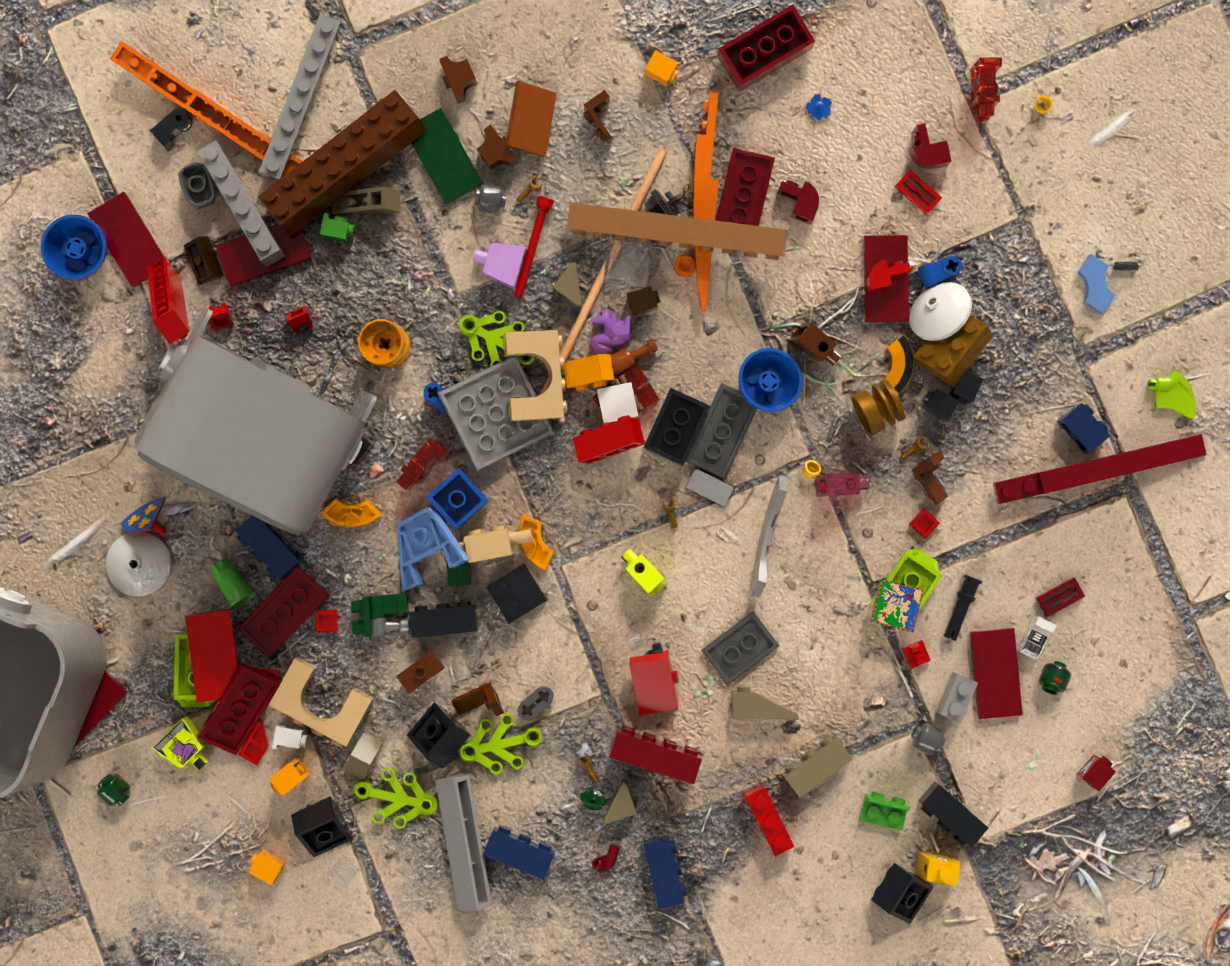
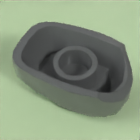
M195 162L182 168L178 173L179 183L188 203L196 209L213 205L215 203V190L211 175L205 164Z

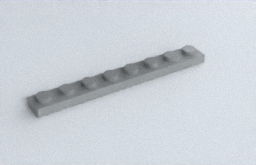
M320 13L261 164L259 174L277 181L281 179L341 21Z

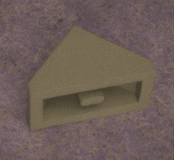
M571 262L554 284L553 290L575 307L582 308L576 262Z
M364 732L352 751L344 772L364 781L383 741Z
M622 779L603 817V822L606 824L636 814V808L627 781Z

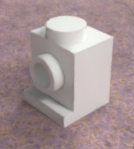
M283 724L276 726L272 748L277 749L283 746V749L288 751H296V748L299 749L300 747L305 748L308 740V735H305L306 729Z

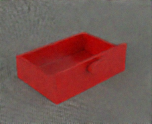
M669 650L662 653L630 657L629 666L639 715L678 710L679 700L675 683H679L677 670L673 671Z

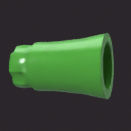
M227 558L210 568L214 575V580L219 586L230 610L242 606L256 595L242 578L236 567Z

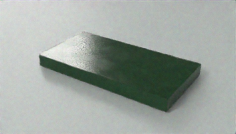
M442 108L421 118L420 120L427 131L415 139L412 145L444 203L448 204L481 186L483 182Z

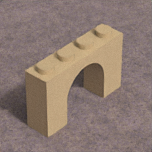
M558 330L506 332L503 334L504 357H536L544 363L549 374L548 385L541 395L507 400L509 422L564 418V414L567 413L566 400L563 401L562 392H565V380L561 379L564 360L563 357H560L559 348H562V337L558 335Z
M300 657L294 658L269 705L274 708L273 711L281 716L286 714L292 717V721L302 727L307 725L312 728L311 731L320 737L325 735L331 738L330 742L338 747L344 745L347 747L351 743L374 698L354 688L337 716L332 718L317 717L309 711L304 699L306 687L317 667Z

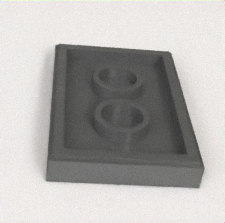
M752 611L701 650L726 684L729 685L778 648L779 644L755 612Z

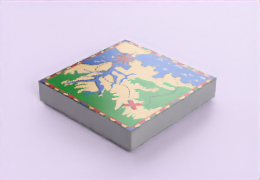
M879 579L870 622L913 633L923 589Z

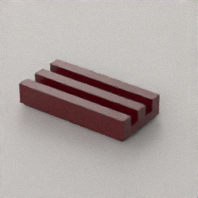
M1072 577L1035 597V599L1039 602L1045 617H1048L1084 598L1085 595L1076 578ZM1069 585H1074V587L1055 596L1054 598L1046 602L1043 601V599L1055 594L1056 592L1068 587ZM1077 591L1078 594L1048 610L1047 606Z

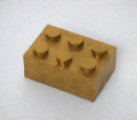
M969 315L966 323L956 333L942 340H925L913 357L920 368L954 388L993 338V334L987 324Z

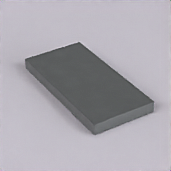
M723 383L720 384L685 461L723 480L757 410L743 398L740 391Z

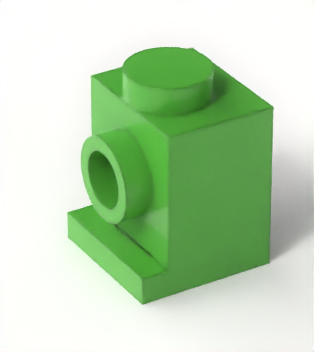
M324 213L320 235L326 239L349 243L350 238L354 236L355 225L347 222L346 218L334 216V219H332L329 214Z

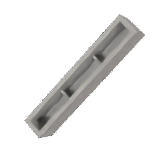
M215 140L198 150V154L260 261L268 267L285 257L221 145Z
M469 774L451 775L435 781L458 911H478L492 905L470 776Z

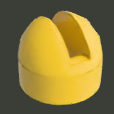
M1040 96L1034 102L1035 110L1041 114L1047 113L1052 107V101L1048 96ZM1039 100L1048 107L1046 110L1038 104Z
M808 460L802 468L803 475L808 479L816 478L821 472V466L815 460Z

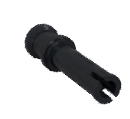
M965 574L961 590L957 592L958 601L943 635L954 641L957 640L970 603L976 600L974 596L978 586L983 582Z

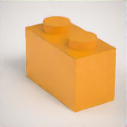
M596 354L564 362L567 388H576V392L589 390L590 385H593L594 388L607 385V381L614 380L610 354Z
M296 757L269 778L271 781L270 786L275 793H280L283 797L308 777L311 772L301 759Z

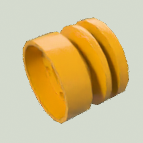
M375 319L368 322L361 329L358 337V348L361 355L367 361L383 368H394L401 365L408 358L411 350V341L407 332L399 325L386 319ZM385 341L390 342V343L388 344L389 347H390L389 349L384 348V347H385V343H384Z

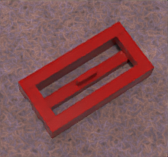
M911 169L895 185L897 190L926 215L942 199L937 192ZM910 177L917 185H919L925 192H927L934 199V201L932 202L928 197H926L918 188H916L911 182H909L907 178ZM902 184H905V185H906L911 191H913L920 199H922L929 207L925 206L919 199H917V198H916L910 191H908Z

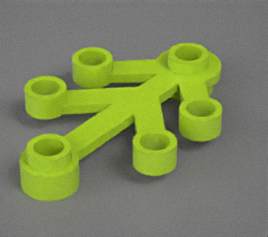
M498 310L492 315L477 318L474 315L463 316L459 321V330L463 335L469 337L472 348L471 356L476 362H481L485 358L484 351L480 349L477 335L485 339L491 359L490 366L492 367L495 362H502L496 348L497 345L504 349L503 339L500 337H503V334L506 332H517L514 330L516 324L522 325V330L519 332H524V324L521 321H515L512 325L491 331L482 328V326L494 322L496 324H503L505 322L506 316L504 312ZM497 314L503 315V319L501 321L495 320V316ZM468 322H472L474 324V327L471 330L466 329V324ZM475 352H482V357L476 359L474 357ZM517 356L519 362L525 366L531 365L535 360L533 356L528 361H524L522 356Z
M505 713L502 715L501 723L490 741L480 744L485 733L493 727L492 720L484 718L481 720L479 729L473 739L466 741L459 749V756L465 762L477 761L489 768L491 773L499 774L503 769V764L498 760L492 761L482 754L491 751L509 762L514 769H520L524 764L523 757L520 755L515 756L503 748L527 743L531 746L538 745L541 742L542 733L538 728L531 727L525 734L501 739L506 729L514 722L513 715ZM505 716L511 717V723L506 724L503 718ZM484 721L490 723L488 729L483 728L482 723ZM531 732L537 733L538 738L532 740L529 734ZM468 747L473 748L474 754L468 755L466 749ZM516 758L520 759L521 765L515 766L513 760ZM499 764L500 770L494 771L492 765Z
M386 767L382 771V778L390 783L395 793L372 788L368 781H360L354 787V794L359 799L373 797L393 802L384 809L376 810L373 813L372 820L376 824L383 823L386 817L405 805L414 806L406 814H400L395 817L393 821L394 826L402 829L406 826L407 822L419 814L424 816L432 815L438 807L435 796L423 791L414 772H407L403 777V782L405 785L411 786L416 797L408 796L392 767ZM386 770L392 772L391 778L385 776ZM412 775L414 781L411 783L406 780V776ZM364 787L366 794H360L359 788ZM428 801L430 808H424L423 802ZM377 813L382 814L383 819L381 821L375 818ZM398 818H402L404 820L403 825L397 824Z

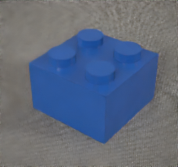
M458 468L426 497L455 530L462 527L490 502L461 468Z

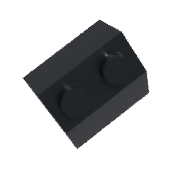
M525 563L486 586L508 624L547 601Z
M435 702L407 734V737L423 756L442 769L471 736L459 721Z
M331 796L291 814L295 836L313 857L353 839L339 806Z
M894 863L887 870L880 886L875 889L871 901L888 914L911 924L932 891L933 886L904 867Z

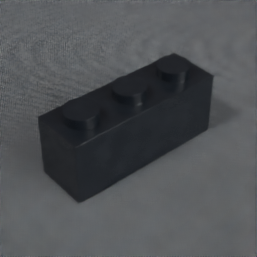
M471 601L458 602V606L449 607V603L436 604V609H428L427 605L414 607L415 611L409 612L412 638L476 632L479 630L476 604L471 605Z
M936 781L918 800L923 805L920 809L929 817L934 814L939 819L937 824L946 832L951 829L956 834L953 838L962 846L967 843L972 848L989 829Z

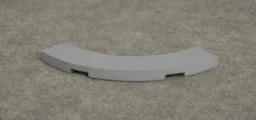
M779 475L773 489L758 542L752 580V596L755 597L761 596L767 583L768 547H771L775 530L773 526L787 494V477Z

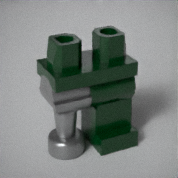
M408 593L362 597L360 600L351 602L352 613H363L364 620L352 622L353 634L371 637L380 636L385 632L400 630L402 634L410 633L409 616L400 617V621H388L387 614L409 612Z

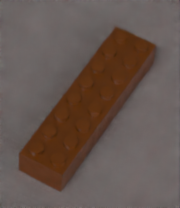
M394 90L260 194L258 198L280 227L291 237L427 130L419 117L399 93Z

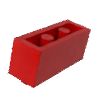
M630 415L621 416L617 419V422H607L600 424L598 429L581 431L579 436L573 438L578 462L589 465L645 445L639 419L632 418Z
M763 783L746 791L744 795L775 857L794 848L795 846Z

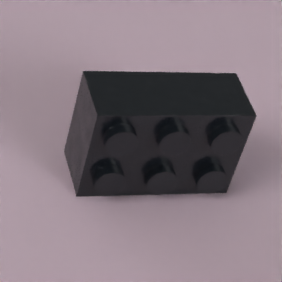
M670 388L643 449L679 466H683L710 405Z

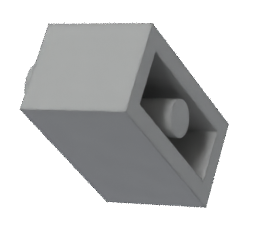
M952 672L936 712L961 723L978 682Z

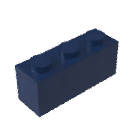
M251 515L235 530L239 534L237 536L238 540L244 546L249 545L252 548V555L259 562L263 561L268 566L266 570L274 578H285L303 561L269 523Z
M500 825L498 828L494 826L483 855L544 880L555 851L551 850L552 847L543 842L539 844L531 841L532 838L524 834L517 836L511 833L512 830L508 827Z
M669 835L643 840L658 909L684 904L683 897L687 896L685 884L680 883L678 875L682 874L680 862H675L673 854L677 853L675 840L670 841Z

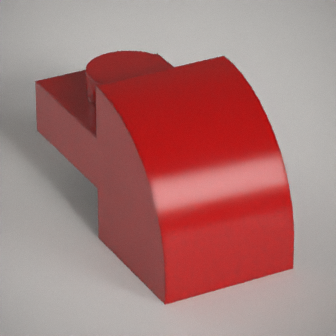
M886 259L880 261L870 270L867 276V292L870 293L889 288L892 285L891 278L907 275L911 272L910 264H903L902 261H897L889 264L890 267L888 268Z

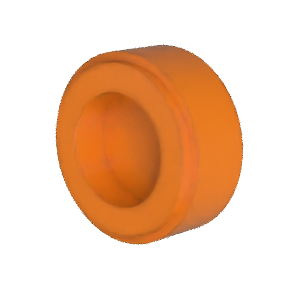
M689 255L679 256L674 263V270L681 277L691 276L696 268L695 260Z

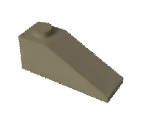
M385 186L350 190L332 204V214L383 215L400 213V191Z
M737 687V690H732L731 717L733 719L799 720L797 713L755 691H750V687Z

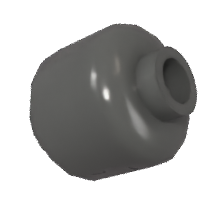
M482 184L480 188L476 189L474 205L477 206L480 212L497 214L501 207L505 208L507 195L503 194L500 186Z
M924 723L920 727L917 725L912 731L913 746L926 755L938 754L945 744L943 732L930 723Z

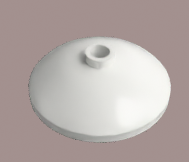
M952 282L939 283L926 289L919 295L911 307L909 314L911 329L918 337L928 341L942 340L953 335L961 329L969 318L972 308L971 297L964 287Z
M148 532L139 534L127 533L119 537L107 553L106 572L109 580L115 588L130 596H147L158 591L166 583L171 573L172 559L169 549L160 538ZM133 560L137 561L138 565L136 568H133L131 565Z

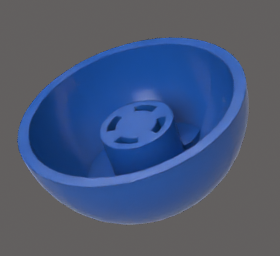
M66 215L53 221L45 230L41 240V254L46 266L54 274L70 280L84 279L96 273L103 265L107 255V241L101 228L91 219L81 215Z
M763 348L751 353L744 360L739 370L738 385L743 398L752 407L764 412H777L791 406L799 397L802 389V374L798 364L789 354L779 349Z

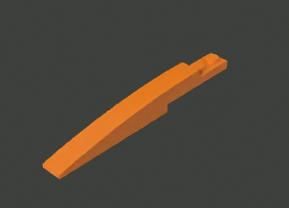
M123 41L120 42L110 57L111 61L263 161L271 141L269 138L196 89L194 90ZM290 154L283 175L285 176L303 161Z
M710 92L709 99L705 98L703 112H707V120L702 121L701 133H705V135L697 134L693 174V218L715 221L719 180L710 179L719 93ZM694 245L700 311L705 312L712 252L700 250L701 246Z

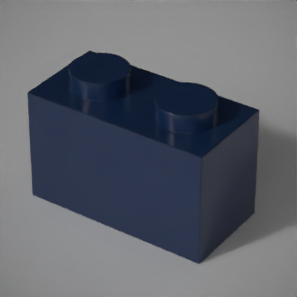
M1079 403L1059 418L1057 422L1083 453L1087 454L1094 451L1110 435L1107 432V426L1102 421H1097L1093 416V410L1087 404Z

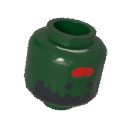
M1059 661L1045 664L1039 677L1041 689L1052 695L1065 692L1071 679V673L1066 669L1067 666Z
M109 773L97 784V795L108 806L116 804L121 806L130 797L127 794L130 791V785L119 774L111 775Z

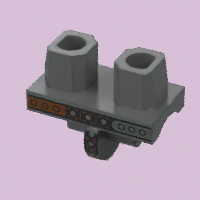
M655 189L651 192L652 196L644 203L651 213L661 207L665 212L664 214L677 216L671 207L674 206L676 211L679 212L682 209L679 201L683 197L681 194L674 196L671 191H668L665 194L669 200L667 202L659 190Z

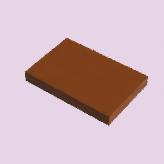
M522 81L516 82L505 146L540 157L546 156L556 99L555 92Z

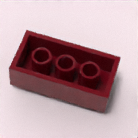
M792 4L718 48L717 57L737 91L740 92L813 49L815 40Z
M623 725L622 728L617 727L609 751V758L695 784L702 761L697 748L688 745L682 748L677 745V742L664 738V741H660L655 738L656 735L648 732H643V735L635 733L634 728Z

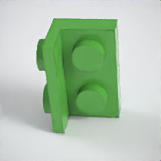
M872 791L871 795L864 794L859 820L903 830L906 813L910 811V806L902 798L893 797L890 800L884 798V794Z

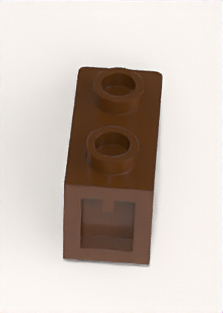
M604 90L584 104L585 112L583 115L589 124L593 122L597 130L595 132L602 142L606 140L610 144L612 136L595 114V112H603L609 106L610 96Z
M940 451L923 460L912 469L915 478L921 483L928 497L935 505L940 504L948 497L933 474V471L940 467L938 463L945 458Z
M491 682L451 700L459 715L483 704L486 705L488 710L492 709L496 717L504 713L499 696Z

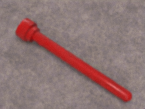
M537 197L538 213L514 293L518 299L522 298L546 213H549L554 205V200L547 197Z

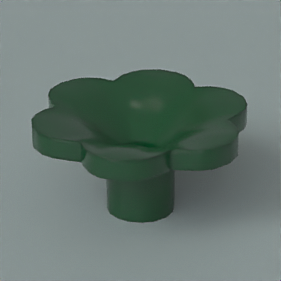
M587 788L585 792L580 794L583 806L589 810H601L602 806H605L607 803V799L601 790Z

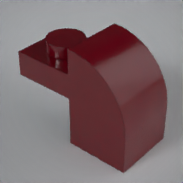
M926 124L916 125L911 133L913 145L917 147L912 148L909 152L914 163L924 169H937L948 166L952 160L947 140L930 144Z
M782 181L777 194L797 201L791 217L811 225L819 207L817 190L807 181L804 182L802 188H799V185L793 181Z

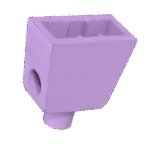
M491 243L488 253L480 250L475 251L473 262L484 265V276L516 290L527 250L524 246Z

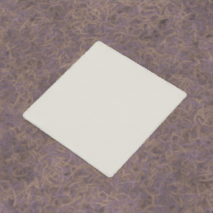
M631 382L597 389L604 423L618 421L617 419L621 416L630 415L632 418L638 416Z

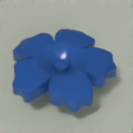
M814 94L811 103L806 104V110L809 114L812 113L811 119L815 121L821 120L822 117L828 118L831 115V109L828 107L832 102L826 97L821 100L820 94Z

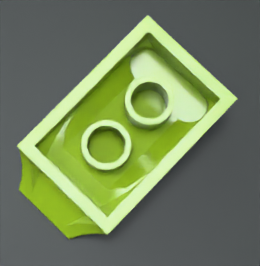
M916 547L903 553L886 580L923 589L920 610L943 575L939 572L938 562ZM876 594L873 596L872 601L869 604L872 608L874 605Z
M187 631L175 633L174 700L178 701L182 708L209 707L214 700L200 703L196 701Z

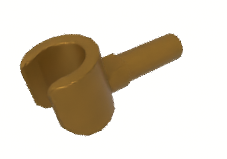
M537 176L531 177L529 186L516 198L519 202L532 191L536 192L541 189L543 182L538 186L532 183L537 179Z
M921 436L900 457L904 460L917 450L928 448L930 443L924 447L921 446L920 440L925 437Z
M671 497L673 504L670 507H666L663 499L662 507L668 512L673 528H676L678 524L674 514L675 500Z
M584 753L588 759L585 764H582L577 757V763L588 770L595 782L598 781L599 777L590 764V756Z

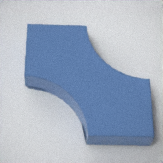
M1090 254L1077 272L1083 278L1086 285V296L1083 303L1098 313L1103 314L1115 297L1106 284V271L1109 265L1093 254Z

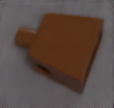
M812 322L801 323L788 340L818 362L825 360L834 366L841 357L833 350L836 343Z

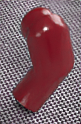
M610 844L606 855L593 860V869L604 871L612 868L615 865L620 847Z

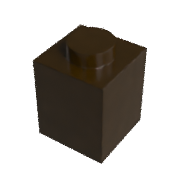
M652 286L626 293L632 317L658 309L657 304L660 303V298L657 290L653 291Z

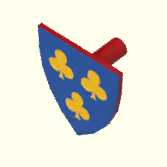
M166 497L153 500L139 507L120 523L122 528L132 534L145 533L153 529L159 536L164 535L166 529L157 521Z

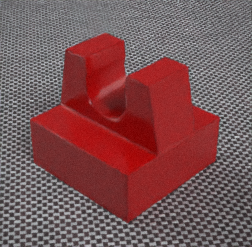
M226 302L221 303L222 307L216 309L214 306H209L213 313L208 322L213 331L234 326V319Z
M307 305L286 313L287 322L296 334L301 333L300 324L304 323L309 329L313 328Z
M922 640L901 648L910 669L931 661Z

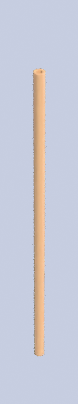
M658 150L630 210L639 211L667 153L665 150ZM615 239L560 352V357H563L564 362H566L624 240ZM548 377V379H547V381H546V383H545V385H544V387H543V389H542L540 395L545 391V389H546V387H547V385H548V382H549V377Z

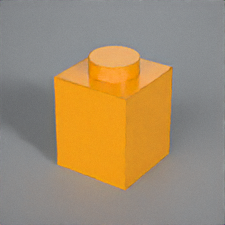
M655 50L645 67L644 75L667 87L669 82L673 83L679 74L677 70L678 62Z
M263 849L259 854L255 853L249 863L252 867L248 873L272 885L277 880L286 861Z

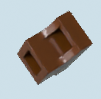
M447 56L440 58L441 66L446 75L442 77L446 88L452 89L458 104L466 101V91L470 87L477 85L468 59L453 62Z
M491 124L484 129L486 139L477 148L478 154L491 170L501 164L513 168L518 164V160L509 149L511 147L505 146L506 137L503 136L501 138Z
M432 650L396 677L409 694L442 671L445 666Z

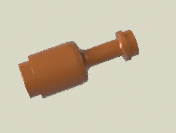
M653 339L647 340L646 345L634 351L623 348L611 354L614 377L634 368L637 358L649 352L655 354L658 351L655 341Z

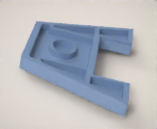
M427 507L397 524L402 592H408L423 584L417 563L442 550L444 551L449 569L456 568L470 560L434 507Z

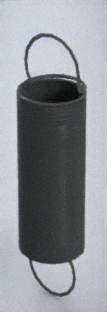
M1116 261L1114 265L1109 266H1113L1114 270H1138L1141 265H1138V262Z

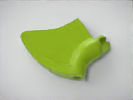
M1173 370L1168 377L1151 378L1148 380L1147 388L1155 392V409H1171L1189 419L1196 417L1194 393L1189 382L1182 374Z

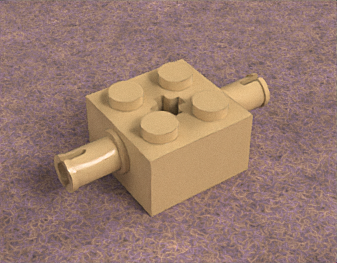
M504 525L490 527V532L483 533V529L468 531L469 536H465L463 542L458 543L470 559L468 563L514 555V545L532 543L533 537L531 529L511 532L510 529H505Z

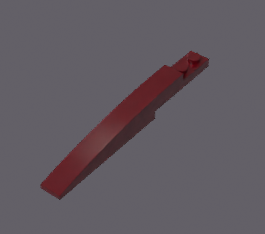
M1202 434L995 482L993 487L997 503L1002 504L1205 456L1207 453Z

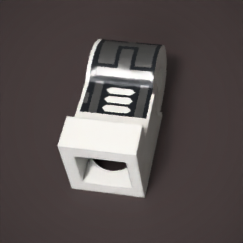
M1033 616L1018 651L1036 660L1057 625L1039 616Z

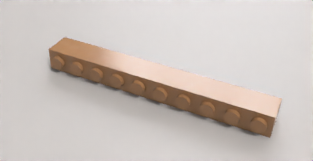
M571 202L567 221V229H573V234L586 235V231L594 232V237L607 238V234L615 235V239L628 241V237H636V242L649 244V239L658 240L657 245L670 246L671 242L679 243V248L692 249V245L701 246L700 250L713 252L714 248H721L722 253L735 255V250L744 251L743 256L757 257V253L766 254L765 259L779 260V256H785L788 230Z

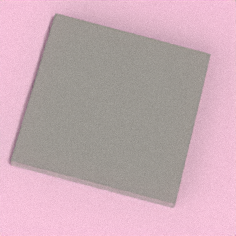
M512 356L437 393L476 472L554 433L548 420L509 422L507 400L511 398L536 397L517 356Z

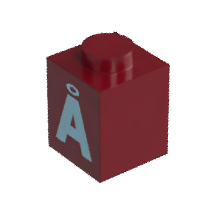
M1093 754L1077 775L1093 789L1100 791L1116 771L1111 767L1113 763L1102 755L1100 758Z

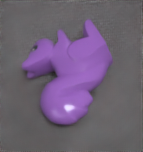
M604 309L595 318L591 319V322L604 326V333L596 334L590 340L589 347L592 354L612 353V347H619L627 340H631L633 322L631 316H627L624 321L619 320V313L614 312L611 318L610 310Z

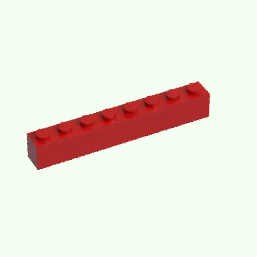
M165 256L147 269L153 323L168 343L171 344L174 341L180 342L185 339L190 330L181 276Z

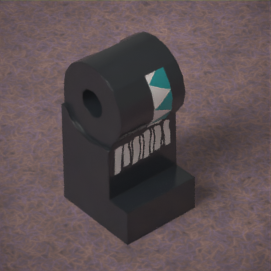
M175 109L155 125L150 132L169 152L175 146L171 141L181 132H186L191 128L192 119L183 109Z

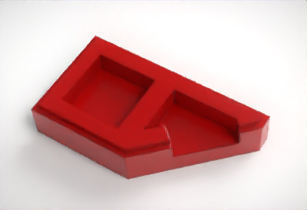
M261 719L254 726L238 754L256 766L260 763L269 747L264 724Z

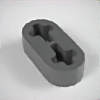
M540 686L518 706L519 717L526 721L536 717L553 701L554 693L552 689L548 686ZM539 691H548L549 700L543 699L537 703L536 700L540 697ZM534 703L536 706L531 710L532 715H524L522 713L524 710L522 706L526 705L528 707Z

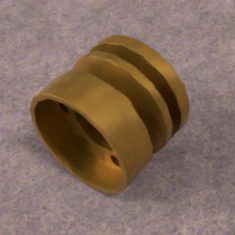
M886 379L880 381L879 386L877 384L871 386L873 396L865 389L851 395L855 412L870 436L885 430L883 419L891 426L896 424V420L898 422L905 420L901 399Z

